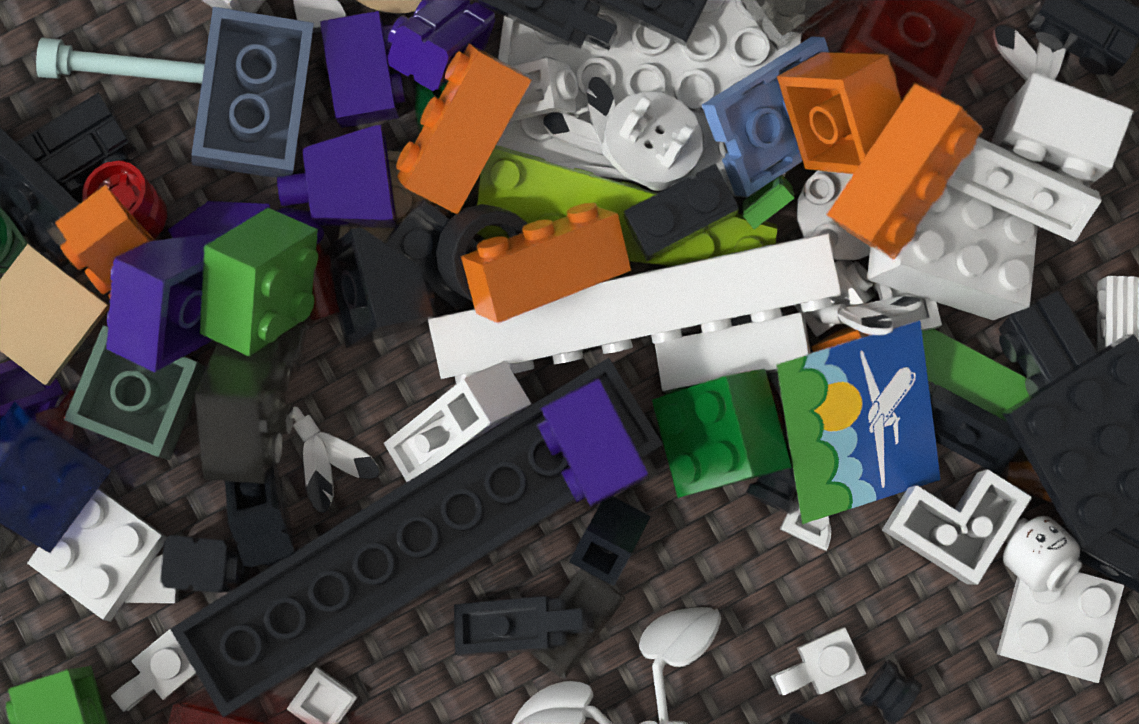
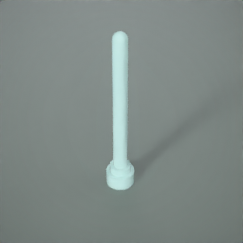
M40 38L36 55L38 77L60 79L62 74L70 75L73 70L202 83L205 65L201 63L73 51V47L71 45H64L62 39Z

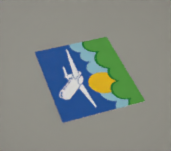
M920 320L895 327L888 334L869 335L776 364L802 524L904 492L908 487L915 485L920 487L941 480Z

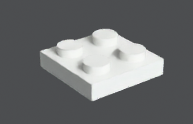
M85 480L27 564L101 619L111 622L163 547L164 540H167L168 537L94 483Z
M1078 572L1075 578L1058 592H1052L1050 589L1044 592H1035L1017 577L997 655L1099 683L1124 585Z

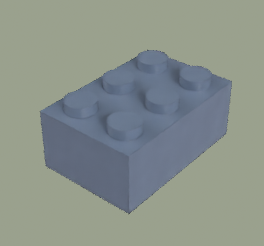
M213 7L191 155L192 165L274 178L292 175L314 23Z

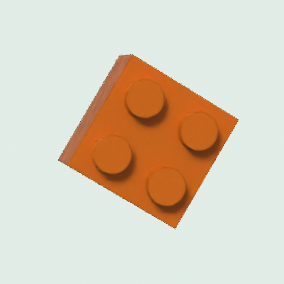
M820 52L777 76L805 169L854 174L902 103L896 85L895 72L891 67L888 55Z

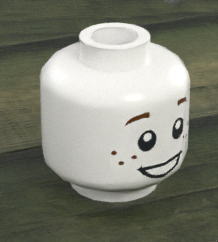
M1038 516L1030 521L1026 518L1018 520L1005 540L1008 544L1003 554L1004 564L1035 592H1044L1049 589L1052 592L1062 590L1075 578L1081 568L1082 563L1078 560L1080 556L1079 544L1048 516Z

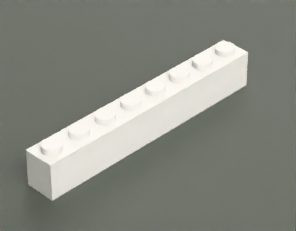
M824 233L609 279L500 323L476 314L475 308L436 316L428 319L440 377L443 379L455 376L456 384H458L464 378L504 360L513 373L534 369L533 360L552 356L554 364H561L584 358L582 349L601 345L603 354L633 348L631 341L633 338L651 335L652 343L654 344L682 338L681 328L701 325L702 333L732 327L730 318L747 314L751 315L752 323L782 317L780 307L800 303L802 312L832 306L831 297L841 295L829 234Z

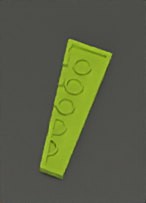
M498 145L495 146L480 174L478 205L486 204L517 214L528 224L539 220H551L553 222L566 217L567 210L571 207L584 203H595L599 208L618 213L629 261L675 266L776 243L777 224L765 221L756 229H753L743 215L737 213L736 216L646 261L624 219V211L658 193L642 189L636 184L625 181L618 182L593 175V172L576 167L574 169L547 162L545 161L546 159ZM493 225L486 226L477 232L486 240L494 237L509 238L505 230Z

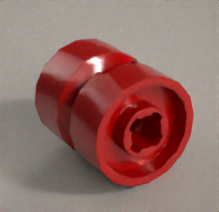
M119 160L106 162L95 168L85 181L82 190L83 201L106 185L147 232L156 239L164 229L167 220V206L161 195L149 183L142 172L131 163Z

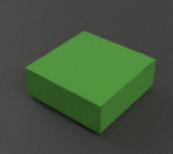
M783 174L743 201V217L753 229H756L794 199L793 187Z

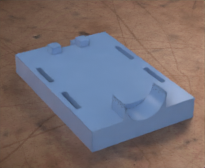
M810 37L701 104L714 140L725 142L728 152L725 154L722 162L736 196H750L803 161L777 76L820 52H829L824 37Z

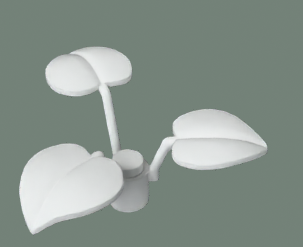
M698 607L672 611L654 620L643 632L639 643L640 651L644 657L655 659L652 668L659 716L658 724H687L683 722H669L663 669L666 663L675 667L686 666L699 658L708 649L720 626L721 616L718 609ZM576 681L560 682L540 690L525 702L512 724H584L585 717H590L599 724L613 723L596 707L588 706L593 698V691L589 685ZM644 721V722H641V723H639V724H657V723L654 722V721Z

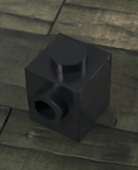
M614 496L602 501L569 563L614 586L651 516Z

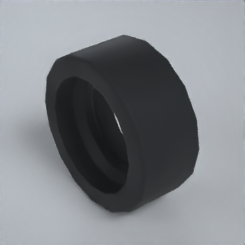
M486 204L467 207L452 217L440 234L436 251L438 270L447 286L461 296L472 300L461 256L466 254L467 246L474 235L484 227L493 225L501 227L511 238L523 233L522 228L528 223L513 212Z

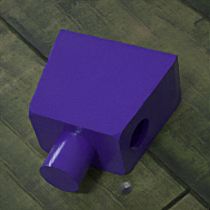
M381 125L371 126L307 146L303 149L305 173L277 177L281 206L309 203L311 218L320 226L395 228L397 226L387 140Z

